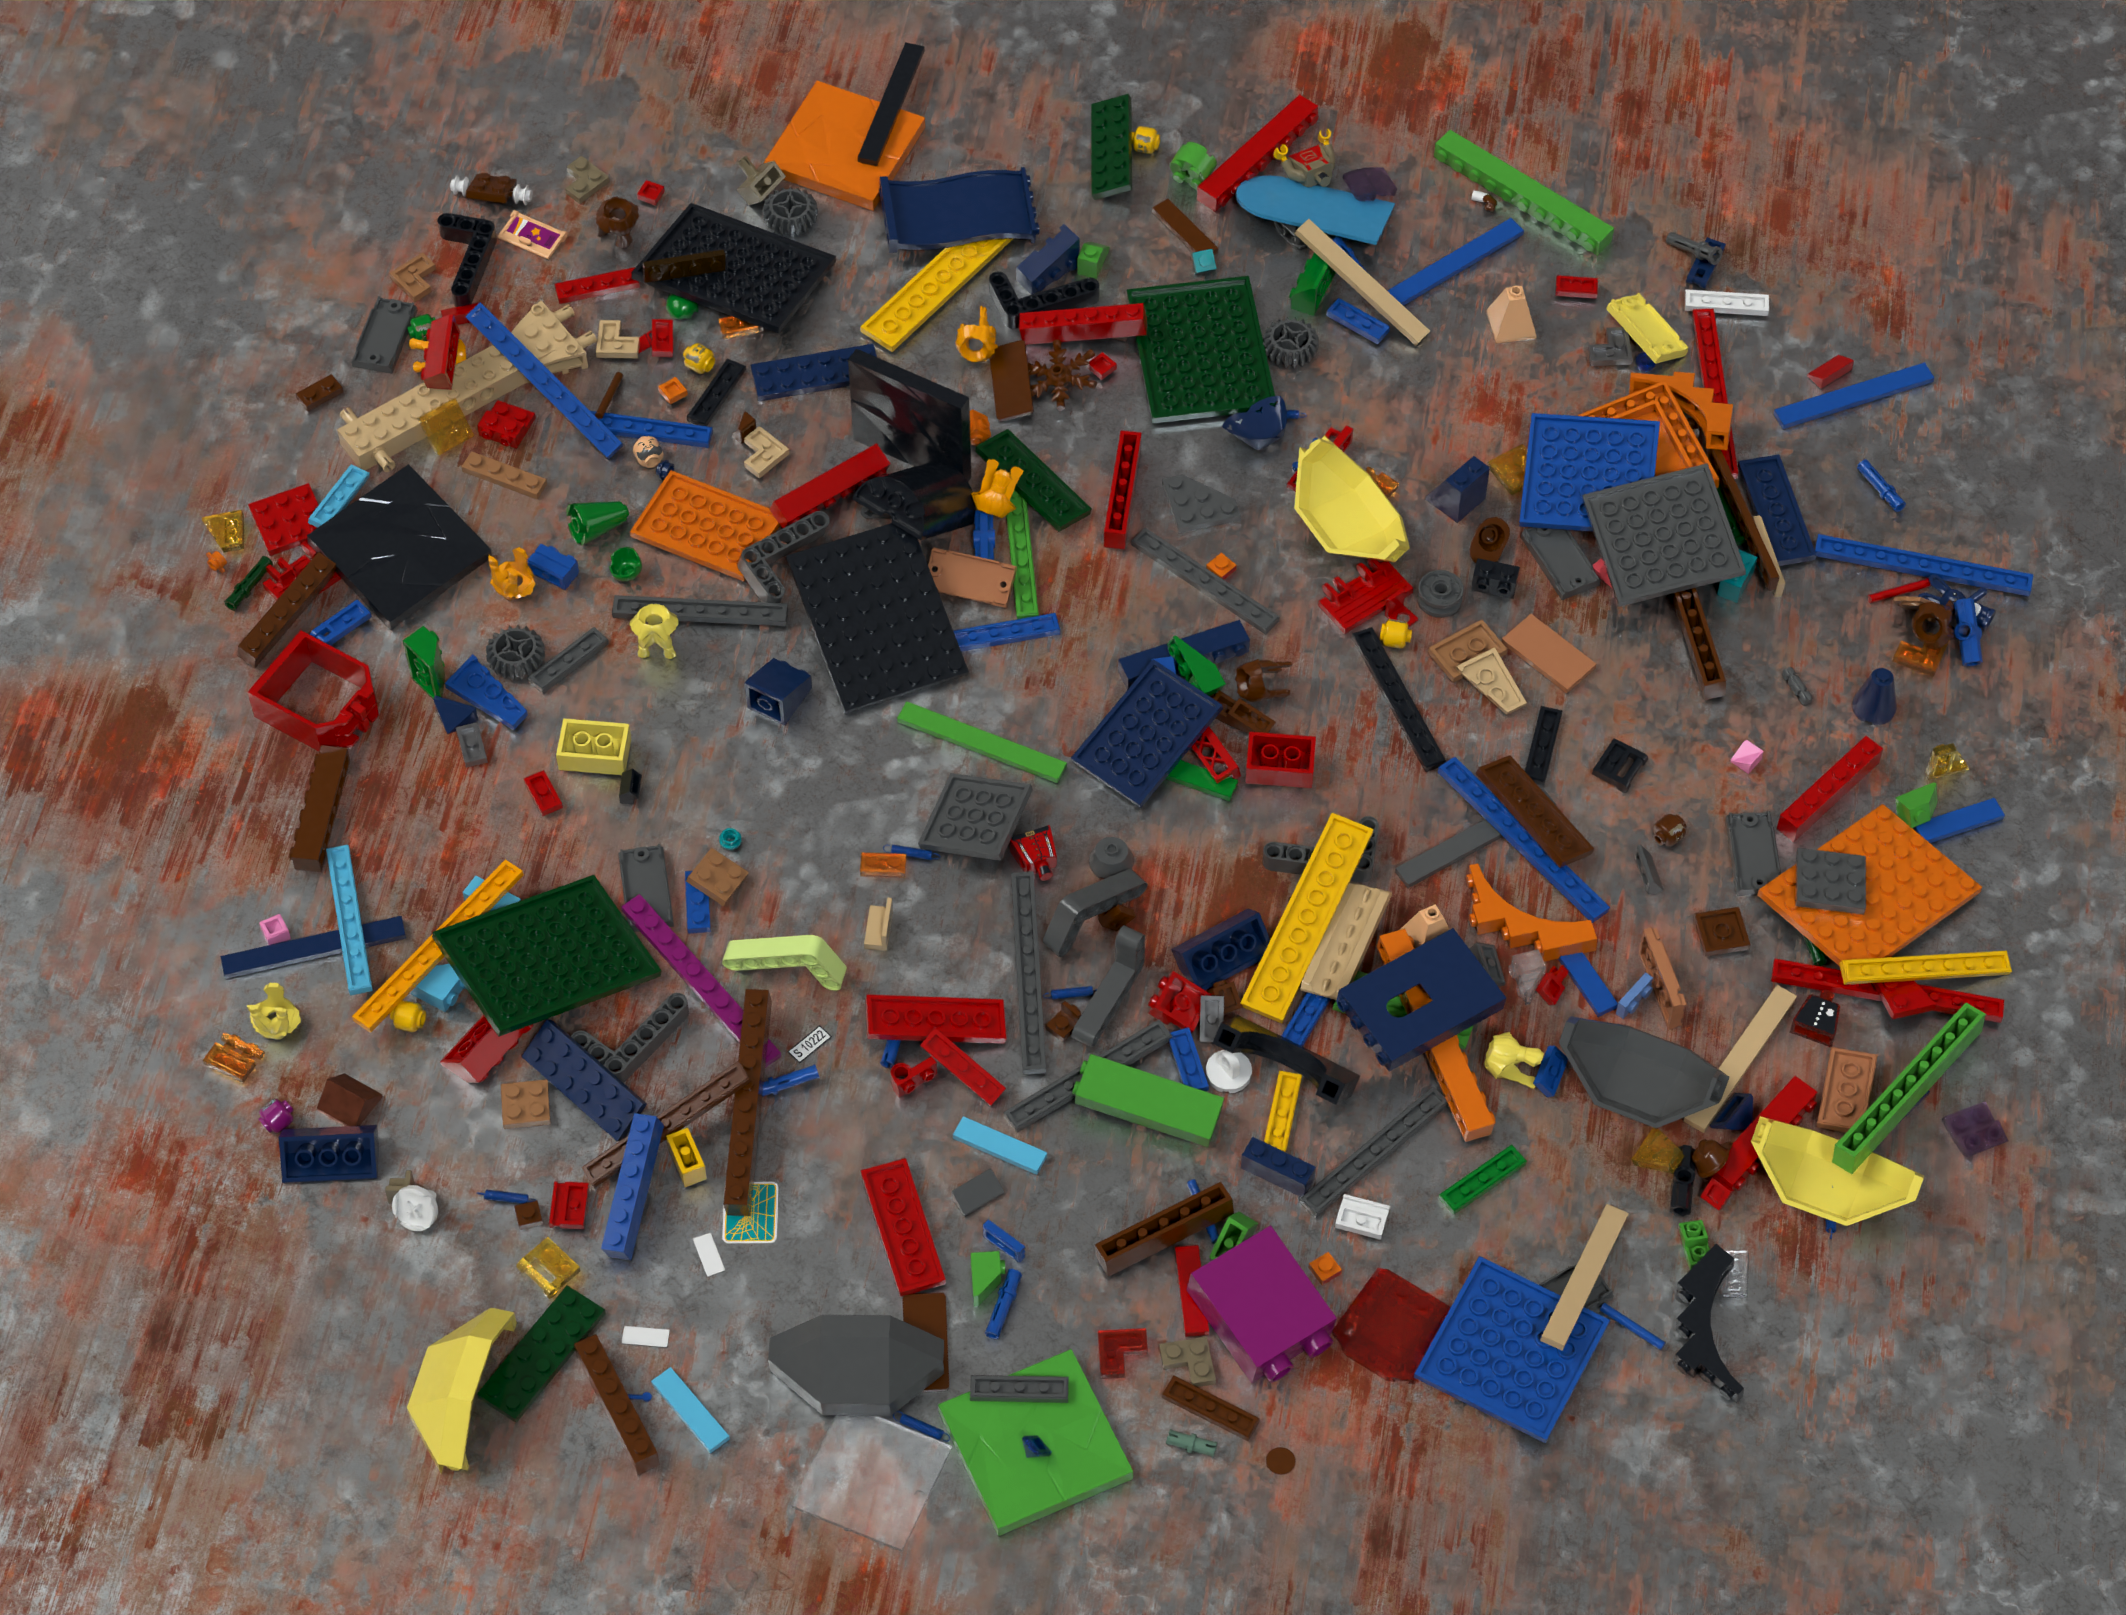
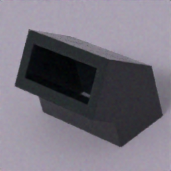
M634 769L622 772L619 791L621 804H634V800L639 798L642 775Z

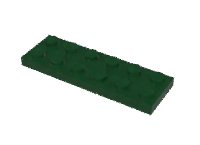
M1129 94L1091 104V195L1094 200L1132 190V106Z
M1009 429L976 446L975 452L986 463L988 459H995L999 462L996 471L1003 469L1011 474L1013 466L1020 467L1023 470L1014 490L1058 532L1091 514L1092 508Z
M566 1285L477 1393L478 1398L517 1423L575 1352L574 1344L584 1340L606 1314L605 1309Z

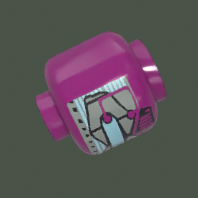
M274 1098L259 1110L260 1118L258 1120L269 1133L272 1131L280 1133L293 1122L291 1112L294 1109L286 1100L280 1102V1100Z

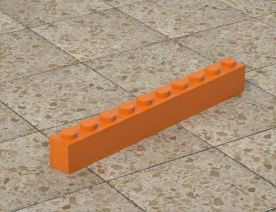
M1405 929L1379 936L1377 949L1384 964L1415 948L1413 938L1408 936ZM1420 984L1399 995L1407 1015L1432 1002ZM1455 1035L1426 1051L1425 1055L1465 1142L1491 1135L1496 1121L1493 1112L1489 1111L1486 1106V1097L1482 1091H1479L1476 1075L1473 1071H1470L1467 1055L1465 1052H1461L1458 1036Z

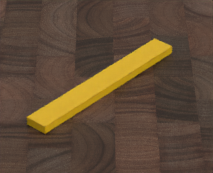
M2007 951L1842 960L1839 963L1844 985L1998 976L2012 973Z

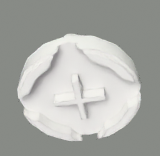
M1221 1050L1214 1053L1208 1059L1206 1079L1215 1090L1236 1093L1243 1090L1250 1082L1252 1066L1249 1059L1241 1052L1231 1053L1227 1050Z
M408 1185L401 1188L392 1201V1210L395 1218L398 1217L401 1221L400 1224L411 1231L426 1230L437 1220L438 1206L436 1193L418 1185Z

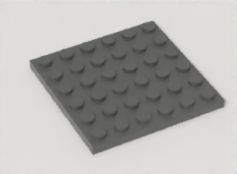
M1708 463L1582 495V500L1619 607L1746 575L1742 558Z

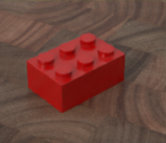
M1249 732L1245 783L1312 788L1316 737Z

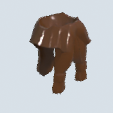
M618 196L604 200L599 210H597L598 213H596V223L599 229L598 237L608 233L617 235L615 244L617 247L622 249L629 247L633 241L630 231L634 228L639 217L638 206Z
M1949 600L1944 607L1934 602H1926L1919 605L1918 611L1912 618L1911 627L1913 628L1914 636L1922 642L1924 647L1936 650L1955 637V628L1950 624L1952 611L1954 610L1952 600ZM1928 618H1934L1939 622L1940 628L1936 634L1931 635L1925 632V630H1928Z
M1256 659L1239 666L1236 669L1235 678L1238 689L1237 693L1241 698L1249 702H1260L1273 698L1283 699L1289 696L1290 690L1288 689L1267 690L1263 682V673L1281 672V668L1291 667L1293 665L1292 662H1273Z

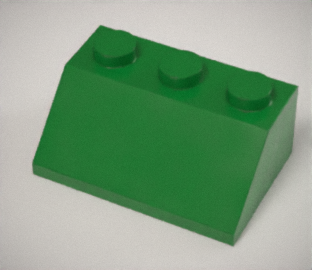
M1315 252L1311 259H1307L1305 271L1299 274L1297 286L1292 288L1289 295L1291 309L1312 316L1315 315L1336 275V272Z
M422 626L403 640L410 676L432 699L435 695L443 698L445 664L441 658L442 651L438 644L439 638L434 631H429Z

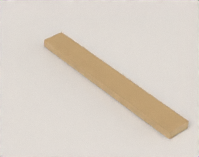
M1310 219L1296 230L1294 234L1415 346L1428 335L1430 330Z
M1779 985L1774 988L1719 1067V1070L1729 1076L1719 1104L1686 1116L1683 1122L1702 1133L1706 1131L1796 1001L1797 996Z
M1606 1204L1540 1341L1563 1351L1629 1213Z

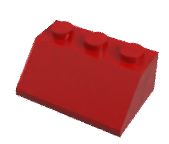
M449 314L432 321L431 329H427L426 337L429 343L428 348L424 349V361H426L425 368L421 370V380L424 381L427 388L452 390L460 330L454 315Z

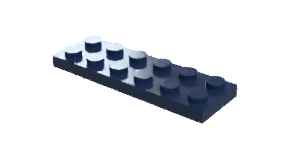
M874 343L751 364L758 402L850 386L848 359L856 349L877 357Z
M1780 455L1738 461L1737 467L1755 516L1760 515L1762 517L1779 566L1815 560L1816 552Z
M547 1019L522 1055L523 1059L616 1141L624 1139L631 1128L634 1113L641 1114L647 1105L645 1101L552 1020Z

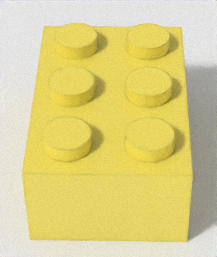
M563 718L556 753L558 769L622 775V772L626 771L632 739L630 725Z

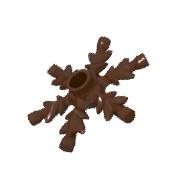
M1054 340V351L1048 352L1053 358L1050 359V362L1054 363V365L1047 368L1045 363L1041 366L1038 361H1035V365L1028 362L1029 375L1038 374L1037 377L1043 375L1047 377L1045 381L1039 380L1037 381L1039 384L1031 385L1032 397L1036 395L1039 398L1043 390L1047 392L1048 386H1055L1056 388L1051 392V394H1054L1051 401L1055 402L1057 400V410L1063 411L1065 410L1064 399L1070 398L1064 392L1069 391L1065 388L1069 382H1071L1072 387L1076 384L1081 390H1083V386L1095 389L1097 386V381L1088 380L1090 375L1080 376L1081 373L1071 374L1072 370H1080L1079 366L1088 365L1089 362L1086 360L1093 358L1095 353L1092 349L1088 350L1083 356H1081V353H1078L1074 361L1071 358L1070 364L1064 365L1062 362L1067 357L1063 356L1067 349L1061 350V341Z

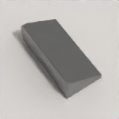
M1638 845L1635 861L1648 895L1663 892L1652 855L1642 845Z
M1476 942L1470 948L1471 952L1496 985L1504 986L1506 983L1495 945Z
M990 1168L951 1192V1197L965 1217L1004 1194V1190Z

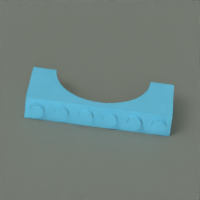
M475 876L463 891L464 900L485 880ZM507 892L490 911L521 901V899ZM444 964L436 965L409 994L446 1012L450 1006L457 1002L458 995L466 987L451 965Z

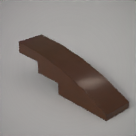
M1220 690L1218 693L1210 696L1223 706V710L1215 719L1247 734L1249 732L1269 733L1276 724L1274 720L1240 698L1235 701Z

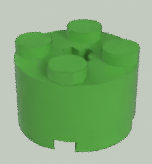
M1187 142L1184 145L1183 143L1170 162V169L1173 173L1172 178L1178 183L1186 182L1193 189L1197 190V186L1210 176L1216 168V159L1213 155L1210 157L1206 153L1207 149L1200 144Z

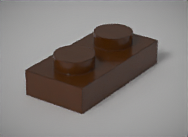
M330 374L297 392L296 398L308 412L342 394L343 387Z

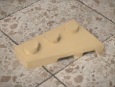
M1495 647L1456 666V670L1506 715L1526 706L1527 702Z

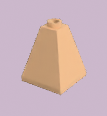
M1512 286L1505 288L1487 309L1495 343L1536 339V332L1523 287Z
M1436 904L1419 911L1401 928L1405 929L1408 936L1413 938L1415 948L1450 930Z

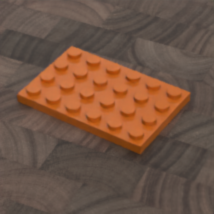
M670 470L632 527L630 537L745 581L746 579L737 567L743 550L776 533L780 524L769 510L770 508Z

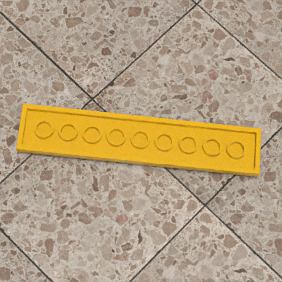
M1014 238L983 240L945 248L860 327L861 333L893 352Z
M1331 813L1240 1002L1243 1008L1283 1024L1310 962L1343 898L1374 829Z

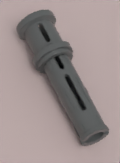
M1670 232L1666 238L1668 245L1693 253L1697 259L1708 260L1710 264L1716 265L1722 258V249L1717 246H1709L1705 241L1696 242L1674 232Z

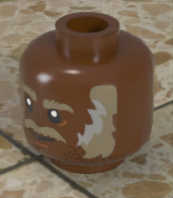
M1667 814L1654 824L1653 838L1659 845L1673 847L1685 837L1686 823L1679 815Z

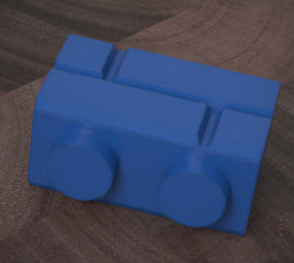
M540 544L527 561L534 575L564 590L569 587L571 581L579 574L577 560L571 555L565 556L559 553L553 546L547 547Z

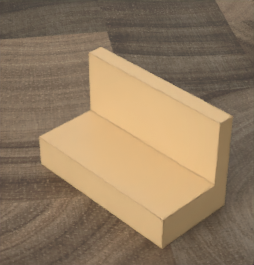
M887 898L886 907L870 905L864 949L887 951L893 915L892 898Z

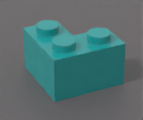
M1739 550L1746 570V575L1720 581L1717 594L1735 603H1738L1754 574L1758 558L1742 550Z

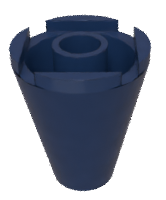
M1875 669L1855 694L1852 709L1859 720L1872 722V725H1883L1894 717L1897 710L1894 676L1888 669Z

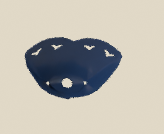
M1282 396L1265 398L1253 404L1247 412L1236 413L1224 421L1222 427L1255 450H1261L1284 436L1287 424L1285 402ZM1278 402L1275 407L1269 405L1270 403ZM1262 407V413H1256V411L1260 410V408ZM1240 419H1242L1241 424L1235 422V421H1239Z

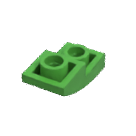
M1702 1220L1679 1223L1681 1241L1690 1270L1710 1250L1708 1235Z

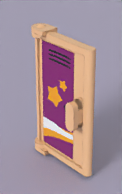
M514 210L510 215L509 221L499 233L498 238L549 260L560 243L565 241L568 232L556 229Z

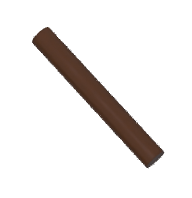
M616 372L595 413L598 419L604 417L623 379L621 372Z

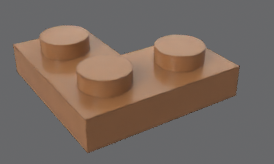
M422 252L390 272V278L414 302H417L432 292L431 287L422 278L436 270V267Z

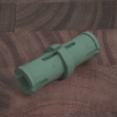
M1170 1429L1166 1444L1187 1449L1188 1453L1194 1451L1214 1458L1218 1442L1199 1438L1194 1433L1188 1435Z

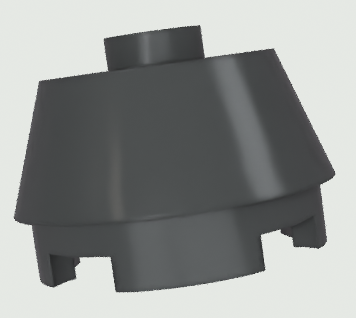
M1106 837L1100 840L1089 856V865L1094 875L1099 879L1100 877L1106 879L1127 869H1132L1134 864V856L1123 840L1117 837Z

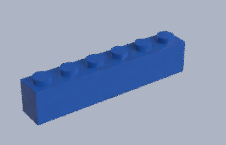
M634 1113L601 1250L608 1257L632 1260L664 1128L663 1123L657 1116Z

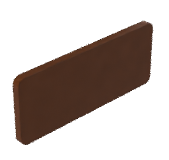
M1019 340L1000 345L991 356L990 365L996 417L999 422L1030 415L1034 412L1025 342Z
M944 1293L903 1296V1321L944 1340L943 1364L945 1374L922 1392L947 1391L949 1389L946 1296Z

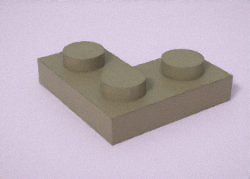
M580 156L567 166V172L577 180L565 188L566 194L579 204L610 182L609 176L583 156Z
M1207 1337L1159 1344L1163 1370L1187 1366L1192 1385L1201 1387L1216 1384Z

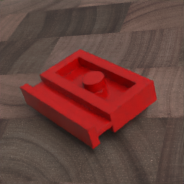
M554 1181L549 1219L550 1228L556 1226L564 1229H584L589 1183H558V1181Z

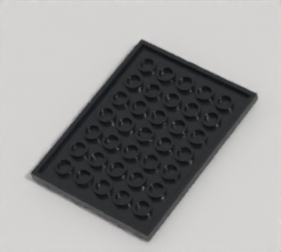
M690 203L632 271V279L779 334L836 263V256ZM716 250H724L726 254L725 271L645 283L643 280V262Z
M890 523L786 555V560L844 714L969 674L925 556L916 537Z

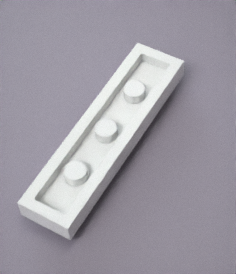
M1686 290L1685 311L1714 309V313L1768 316L1769 295Z

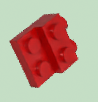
M497 400L491 411L487 410L478 423L479 436L486 440H493L504 446L517 449L536 419V415L534 412Z
M1172 971L1167 977L1163 976L1159 981L1157 988L1160 991L1158 995L1154 994L1148 1002V1006L1151 1007L1148 1014L1158 1020L1160 1019L1166 1025L1173 1023L1181 1029L1189 1028L1192 1033L1200 1020L1201 996H1212V994Z

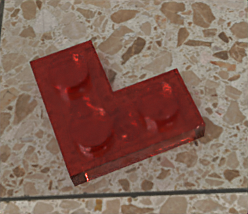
M1146 1328L1098 1330L1101 1379L1125 1378L1124 1355L1148 1354Z

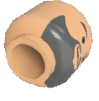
M643 436L633 446L635 457L639 465L643 467L654 468L663 459L664 452L655 437Z

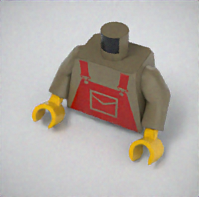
M1329 129L1326 130L1327 137L1322 136L1321 130L1318 134V140L1324 146L1319 144L1287 157L1288 148L1286 145H1281V152L1278 148L1275 149L1274 157L1282 161L1281 165L1290 180L1300 182L1305 187H1312L1317 184L1326 187L1330 184L1336 158L1333 146L1329 144L1331 137Z

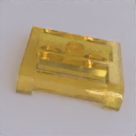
M549 1237L524 1256L516 1265V1268L521 1273L525 1272L544 1290L543 1294L549 1299L553 1298L560 1288L580 1272V1267ZM536 1261L555 1280L549 1283L531 1266L532 1263Z

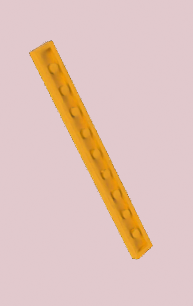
M505 859L437 930L489 912L524 876L523 871ZM432 935L352 1016L355 1023L371 1033L445 957L433 940Z

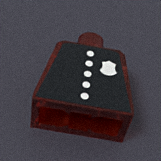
M1822 990L1819 997L1813 994L1809 995L1794 1017L1789 1033L1832 1047L1840 1012V1005L1832 1002L1834 993L1829 990Z

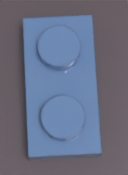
M1645 973L1618 1002L1616 1015L1624 1019L1628 1013L1633 1014L1639 1006L1638 1002L1642 998L1646 999L1653 990L1651 987L1652 976Z

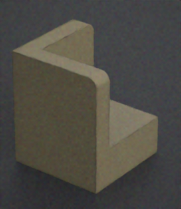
M406 1170L405 1178H390L389 1186L385 1188L389 1204H392L393 1197L401 1188L415 1185L411 1170Z

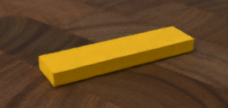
M1279 1070L1264 1142L1286 1152L1302 1075Z

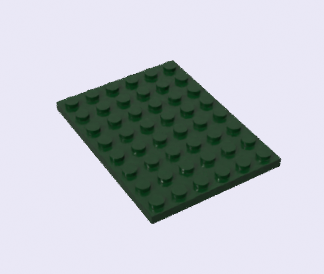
M1249 276L1127 289L1128 304L1144 303L1147 317V335L1135 336L1152 424L1244 413L1256 402L1275 396ZM1276 401L1275 403H1270L1269 405H1272V406L1275 407L1276 404H1277V401Z
M595 875L434 931L432 935L433 940L498 1037L661 977L662 972Z

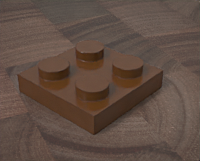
M1739 907L1694 914L1693 919L1705 957L1750 950L1751 944Z

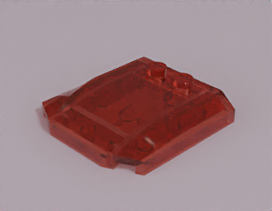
M1377 1268L1334 1327L1332 1335L1338 1340L1342 1346V1351L1348 1358L1384 1380L1395 1382V1380L1409 1381L1408 1384H1415L1417 1379L1414 1378V1373L1451 1307L1389 1269Z

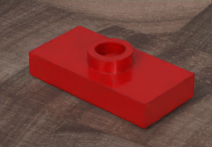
M1556 276L1555 296L1597 299L1598 278Z

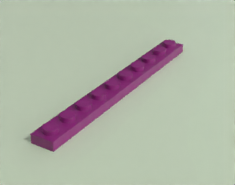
M640 894L621 906L623 913L740 1043L743 1009ZM769 1038L765 1068L781 1057V1052Z

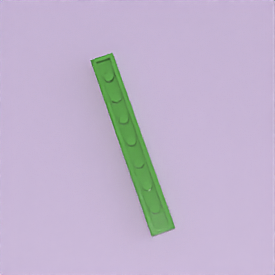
M1014 490L1010 501L1015 505L1016 510L1006 515L1011 565L1017 566L1013 583L1017 619L1039 616L1027 501Z
M910 702L905 703L897 717L898 723L1057 784L1067 768V762Z

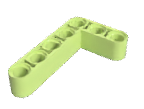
M816 935L732 940L728 942L722 961L724 967L734 971L806 966L823 987L833 991L841 989L847 970L846 965L821 937Z

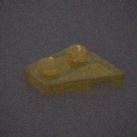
M242 510L202 517L204 525L223 553L244 549V513Z
M1954 743L1942 744L1932 749L1925 774L1928 780L1968 771L1969 768Z
M1653 1127L1631 1160L1634 1166L1673 1174L1684 1158V1155L1658 1128Z

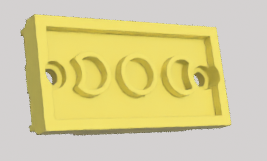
M1640 293L1622 297L1621 299H1612L1608 304L1607 311L1655 364L1686 356L1689 347L1682 340H1679L1680 336L1650 303L1645 304L1646 300Z

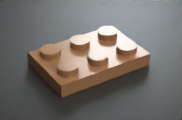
M1481 619L1429 647L1428 653L1454 683L1464 677L1456 670V666L1494 647L1499 656L1502 657L1507 654V648Z

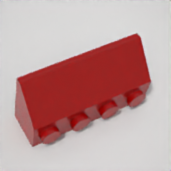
M483 1015L439 1063L467 1083H480L488 1077L489 1070L503 1060V1055L508 1050L514 1048L522 1034L530 1031L534 1024L498 1037Z

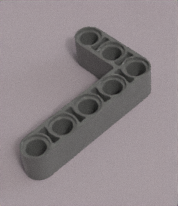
M816 511L743 550L737 567L762 602L780 603L785 593L783 584L769 564L822 537L830 522V518L825 512Z
M1371 816L1362 817L1359 821L1360 824L1374 830L1366 847L1368 850L1364 851L1351 879L1352 882L1365 883L1372 877L1379 823L1377 819ZM1269 842L1263 849V866L1270 871L1302 875L1315 847Z
M1130 868L1066 895L1058 904L1044 935L1043 943L1058 957H1063L1071 950L1085 920L1106 912L1118 904L1122 905L1138 898L1146 890L1147 882Z
M1125 925L1122 926L1115 941V962L1074 1026L1071 1035L1073 1039L1090 1047L1096 1045L1143 968L1145 961V934Z
M682 993L671 994L615 1052L588 1032L576 1031L571 1037L578 1044H586L582 1047L594 1058L602 1057L597 1060L624 1083L689 1016L687 998ZM615 1069H620L618 1072H612Z

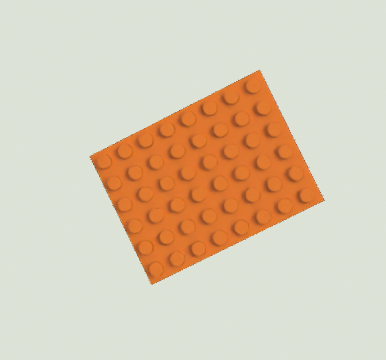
M1882 804L1817 849L1866 856V910L1864 915L1795 906L1796 864L1760 888L1757 896L1840 967L1839 963L1842 960L1887 958L1893 956L1981 893L1982 886Z

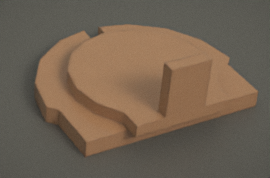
M1898 596L1893 598V604L1912 611H1918L1920 604L1933 602L1922 597ZM1928 618L1929 622L1936 623V619Z

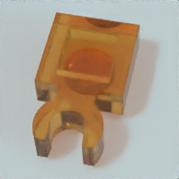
M1366 468V472L1372 477L1387 498L1398 489L1399 483L1383 472L1376 475L1373 468Z

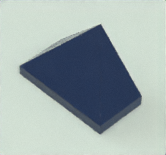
M434 696L436 712L447 734L455 732L456 727L478 721L476 707Z
M1734 1093L1710 1123V1127L1713 1129L1745 1130L1753 1122L1752 1094Z

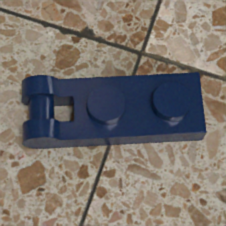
M1708 237L1705 240L1709 246L1720 247L1722 252H1724L1725 243ZM1696 258L1687 276L1686 283L1691 285L1694 283L1700 285V288L1706 289L1717 264L1713 265L1708 260ZM1697 273H1698V274H1701V275H1704L1703 278H1702V277H1699V276H1696Z

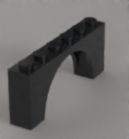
M1239 1015L1221 1022L1213 1040V1044L1231 1053L1243 1052L1259 1055L1297 1071L1316 1086L1317 1092L1315 1095L1335 1105L1353 1095L1361 1076Z

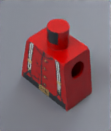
M1050 825L1011 838L1009 850L1024 872H1034V874L1038 873L1042 881L1049 880L1053 876L1051 869L1057 866V855Z

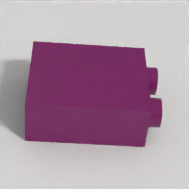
M1271 1225L1200 1267L1190 1275L1187 1292L1251 1383L1263 1376H1266L1270 1383L1276 1382L1293 1369L1294 1365L1290 1361L1292 1358L1304 1351L1309 1358H1314L1326 1351L1334 1342L1330 1335L1337 1319Z

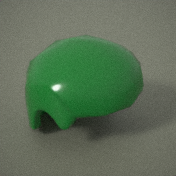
M671 294L666 301V311L673 319H691L693 313L699 311L698 303Z
M623 547L612 553V563L609 569L613 577L623 582L634 580L642 570V561L635 549Z

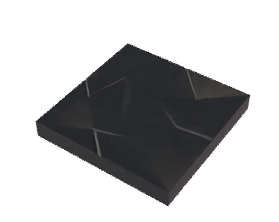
M856 349L848 359L853 440L869 447L877 443L883 453L909 463L912 466L929 462L948 464L956 468L969 481L972 477L969 397Z
M409 464L307 535L308 544L317 553H322L336 563V573L390 630L488 561L489 555L492 556V551L487 544Z

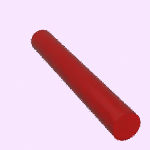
M1929 579L1920 580L1868 595L1869 603H1874L1928 588L1931 585Z

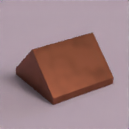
M344 1073L327 1079L317 1110L344 1126H360L383 1095Z

